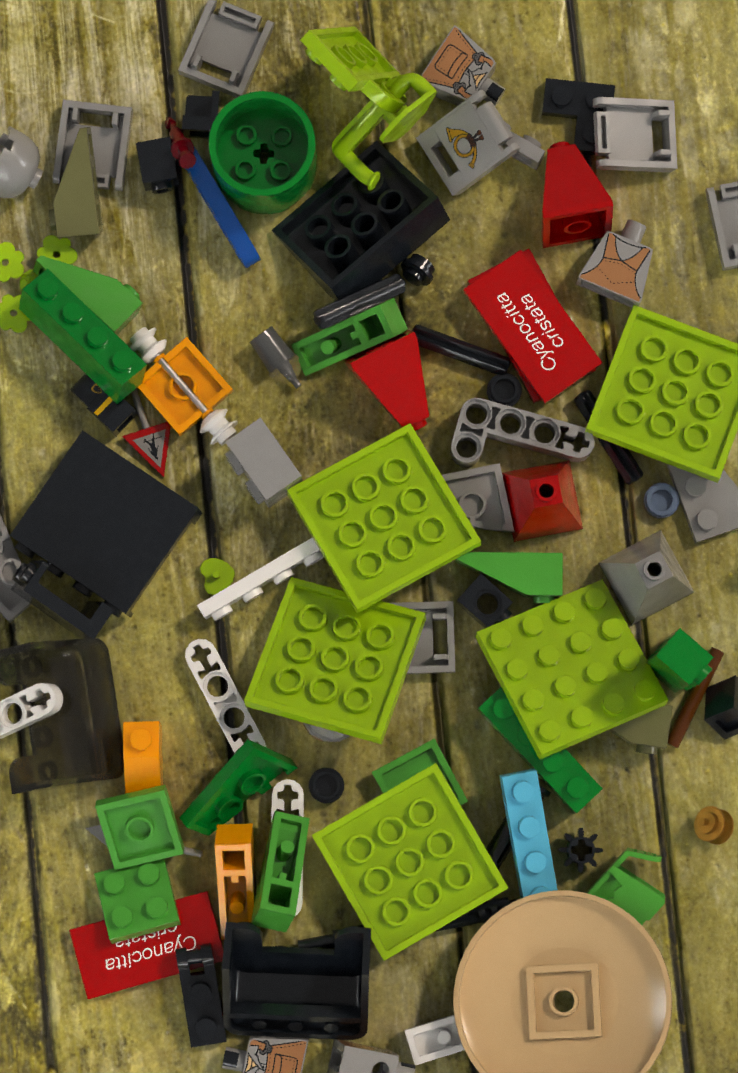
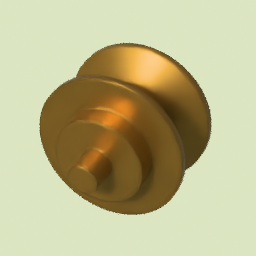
M707 806L700 810L695 818V833L703 841L720 845L725 843L733 833V818L725 810L714 806Z

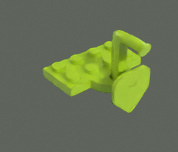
M355 26L309 30L300 39L307 47L305 50L307 56L316 64H323L330 71V79L338 88L343 91L348 90L349 92L361 90L370 99L366 106L332 142V152L360 182L367 186L369 191H372L380 179V172L370 170L353 151L383 119L389 126L380 135L379 140L382 143H388L401 138L426 113L438 91L419 74L407 73L401 75ZM412 87L419 94L420 98L410 106H407L405 104L407 102L405 93Z

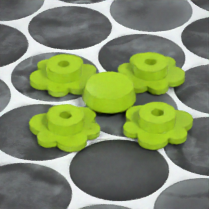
M55 235L46 236L43 240V247L37 250L38 258L42 255L70 265L74 264L78 258L76 250L71 248V241L65 237L59 240ZM3 242L0 244V282L5 283L9 281L10 277L14 279L20 278L19 286L22 292V289L38 276L33 272V269L24 273V267L21 264L24 260V254L21 251H15L12 243ZM58 253L60 257L55 258L53 255ZM7 261L9 264L4 266L2 262ZM7 294L2 297V303H0V328L2 330L12 329L15 333H22L27 329V321H30V319L19 309L21 295L13 298L12 295ZM15 311L17 315L11 316V312Z

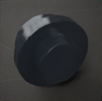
M412 254L410 258H405L401 263L403 276L409 283L415 286H427L433 280L432 274L435 268L425 257L419 254Z
M497 374L491 378L487 385L488 399L507 406H514L522 394L521 384L512 374Z
M321 768L312 774L309 780V791L315 800L321 803H332L341 797L344 791V780L338 771L332 768Z

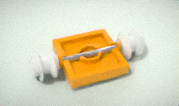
M143 327L130 338L132 343L130 348L133 351L138 350L142 354L141 359L145 363H154L145 372L143 382L137 388L180 437L200 419H203L200 433L209 431L212 434L213 438L210 444L214 445L217 442L221 446L226 444L227 440L236 435L237 431L234 427L238 421L228 422L226 420L227 409H217L214 411L213 408L233 392L230 385L188 337L183 339L165 355L163 352L165 351L167 340H156L154 335L157 329L155 327L150 330Z

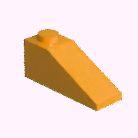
M159 721L123 722L125 794L163 785L162 724Z
M253 823L217 824L214 846L221 940L225 939L226 922L251 923L256 895Z

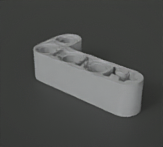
M472 398L467 400L461 408L451 443L450 454L452 460L461 467L473 466L479 461L485 440L489 438L560 459L570 460L571 462H581L590 456L594 448L595 439L593 434L585 432L586 428L483 398ZM471 408H480L484 411L486 419L480 424H473L467 419L466 413ZM512 417L518 421L520 429L516 433L508 434L501 429V420ZM539 427H547L553 433V440L549 443H541L535 438L534 431ZM563 431L566 432L563 440L574 442L576 437L583 438L582 444L587 446V448L582 447L580 452L573 451L574 445L563 441L561 448H557L556 445L559 441L560 433ZM469 441L475 445L476 453L472 457L464 458L458 454L456 447L460 442Z

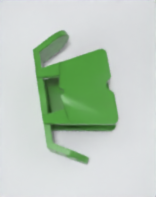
M627 847L586 893L612 902L629 913L642 925L646 920H650L665 904V894L622 867L621 864L628 856L654 862H661L662 856Z

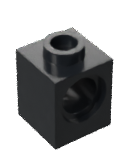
M170 137L136 143L145 191L152 190L153 194H162L172 191L173 186L180 185L175 157H173L170 150L172 144Z
M482 574L476 578L456 602L484 628L504 621L513 614L508 610L513 602ZM485 595L493 597L497 602L496 611L491 614L482 613L477 607V600Z

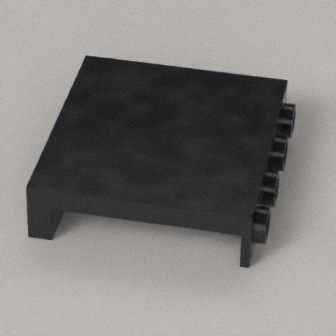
M82 430L10 536L18 541L14 548L27 557L33 559L37 554L49 564L48 571L60 579L64 574H67L75 580L73 588L88 598L93 593L105 600L104 603L114 610L112 614L119 618L123 612L131 618L134 614L131 610L189 525L191 523L195 525L202 512L197 506Z

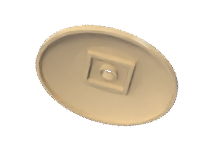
M555 890L536 893L516 900L499 910L481 926L471 939L460 961L455 978L453 1008L461 1043L470 1061L479 1073H647L661 1053L668 1035L672 1015V990L667 966L659 948L646 929L634 917L619 906L598 896L577 891ZM561 991H569L574 997V1005L567 1012H560L555 1007V997Z

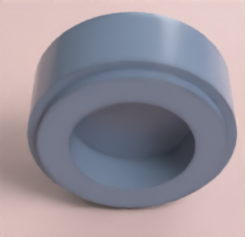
M656 483L646 491L643 505L650 516L657 519H665L673 515L677 510L680 501L679 495L670 484Z

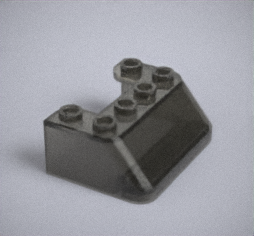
M98 638L94 640L71 639L29 642L1 649L0 683L2 685H22L24 690L35 684L51 683L59 687L63 694V704L57 713L28 726L33 755L18 757L11 763L9 778L12 794L52 790L121 777L124 773L123 739L110 655L106 644ZM43 693L42 699L29 703L32 707L47 705L46 701L51 699L50 694Z

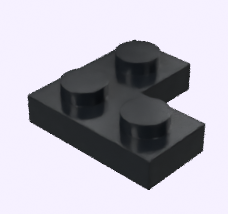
M546 78L542 115L576 119L574 144L581 154L595 155L593 113L603 111V108H594L593 99L597 97H614L615 85Z

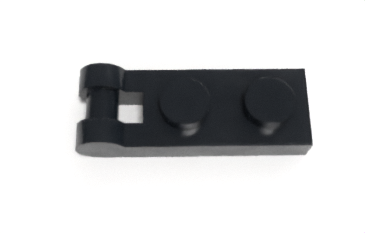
M211 943L200 945V949L187 950L186 947L175 949L191 1048L227 1042ZM203 963L204 971L191 973V964Z

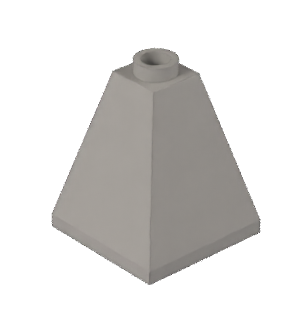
M661 530L598 563L631 625L694 593ZM647 568H651L656 573V576H651Z

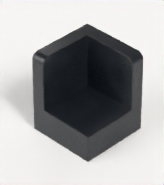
M213 90L212 96L188 95L186 97V110L182 120V131L186 138L209 139L212 124L221 111L220 91Z
M736 675L713 684L706 690L704 720L724 740L738 734V677Z

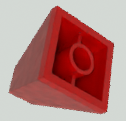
M565 141L552 144L547 149L542 208V247L548 248L604 237L607 231L612 230L613 202L611 197L575 144L570 145V143Z
M407 330L344 360L352 373L401 428L410 423L416 431L428 424L426 418L429 417L418 339L414 331Z
M570 460L502 473L514 527V533H512L513 542L583 529ZM539 491L548 493L550 497L545 498L541 496Z

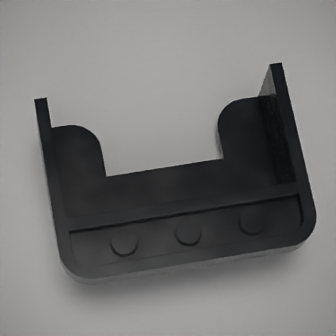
M226 922L222 961L223 1024L225 1029L232 1034L242 1036L356 1040L365 1036L368 1030L371 928L349 926L339 930L335 935L334 949H323L321 947L298 948L263 946L262 931L257 926L249 922Z

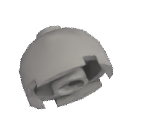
M9 126L7 128L8 135L3 133L0 137V198H15L20 196L28 187L34 189L43 173V170L38 168L40 153L36 144L28 136Z

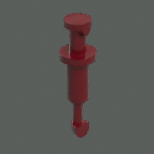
M167 116L165 127L166 129H171L169 132L172 141L171 153L173 157L178 159L182 168L189 169L196 163V157L193 153L194 145L189 138L184 136L182 129L176 127V121Z

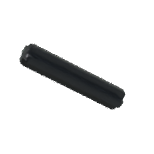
M393 274L316 309L313 312L314 323L320 329H326L405 292V280L399 274Z
M415 325L412 329L417 336L418 346L494 374L505 375L511 363L509 357L421 325Z
M590 390L580 393L574 399V403L587 423L597 401ZM597 438L626 484H633L642 478L643 471L628 449Z

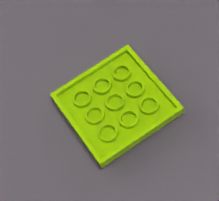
M633 304L585 432L718 483L738 430V343Z
M410 423L287 489L288 497L357 613L481 546V539Z
M291 577L245 696V707L382 744L425 624L426 613L379 601L357 613L344 591Z
M603 579L476 633L475 638L539 760L663 707L669 700L652 668L646 663V657Z
M437 763L312 835L364 928H371V940L383 961L508 889L506 882Z

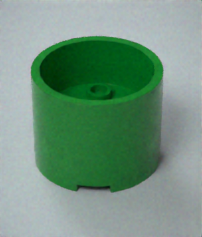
M256 91L233 99L216 116L209 134L210 158L219 188L239 208L255 214L283 212L290 209V206L298 202L310 190L317 172L315 134L310 119L297 103L278 93ZM262 152L269 153L270 158L267 159L266 164L260 163L259 158H261Z

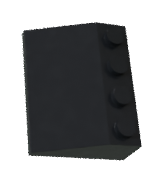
M377 140L358 156L370 170L380 172V179L372 191H369L367 186L360 182L345 167L272 229L275 236L335 301L380 281L450 221L438 196Z

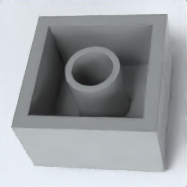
M261 417L225 442L228 452L224 455L228 463L238 476L244 473L249 479L245 483L246 488L258 505L264 501L268 508L272 507L288 496L287 489L303 481L302 475Z

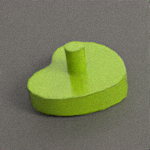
M209 558L201 564L200 570L205 577L204 587L209 595L213 596L232 585L235 571L227 562L217 558Z

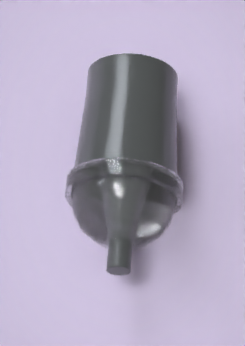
M272 326L250 341L251 346L267 368L271 379L274 378L281 384L291 382L296 389L302 385L297 379L301 372L299 356L292 352Z

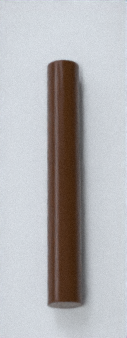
M711 647L709 654L714 657L708 663L712 671L699 685L691 688L672 727L667 743L672 747L679 748L724 655L722 651Z

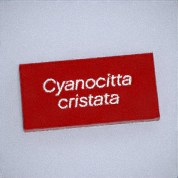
M521 249L463 289L464 294L544 405L602 365L603 362Z
M208 891L175 900L181 925L114 944L109 940L105 920L70 929L69 932L87 999L179 974L175 951L177 948L186 947L187 950L200 949L202 944L211 943L214 962H222L224 948ZM203 963L191 964L190 970L204 967Z

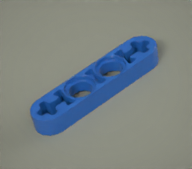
M194 147L193 153L196 157V163L193 167L186 169L246 269L260 261V256Z

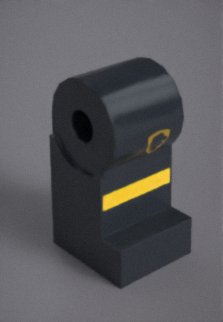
M86 374L70 389L87 409L116 437L138 415L137 411L126 400L123 399L116 404Z

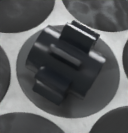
M578 828V837L572 838L571 835L564 834L568 844L566 847L558 848V851L566 852L568 859L563 864L565 867L572 862L577 863V870L582 873L584 863L588 862L593 867L597 866L596 861L593 859L594 854L603 852V849L595 848L593 841L598 836L597 834L587 838L584 837L583 828ZM578 840H583V845L590 848L589 854L583 855V860H578L577 854L571 853V847L577 846Z

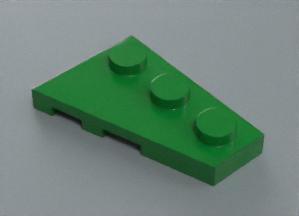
M247 739L179 818L185 827L209 836L216 831L217 824H225L241 812L244 801L257 792L263 795L272 788L269 782L284 771L289 775L298 767L291 758Z

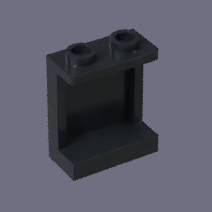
M31 560L29 564L22 563L12 577V580L16 583L11 590L77 637L94 640L114 610L104 602L88 601L81 612L77 611L39 583L40 578L49 567L47 562L44 560Z

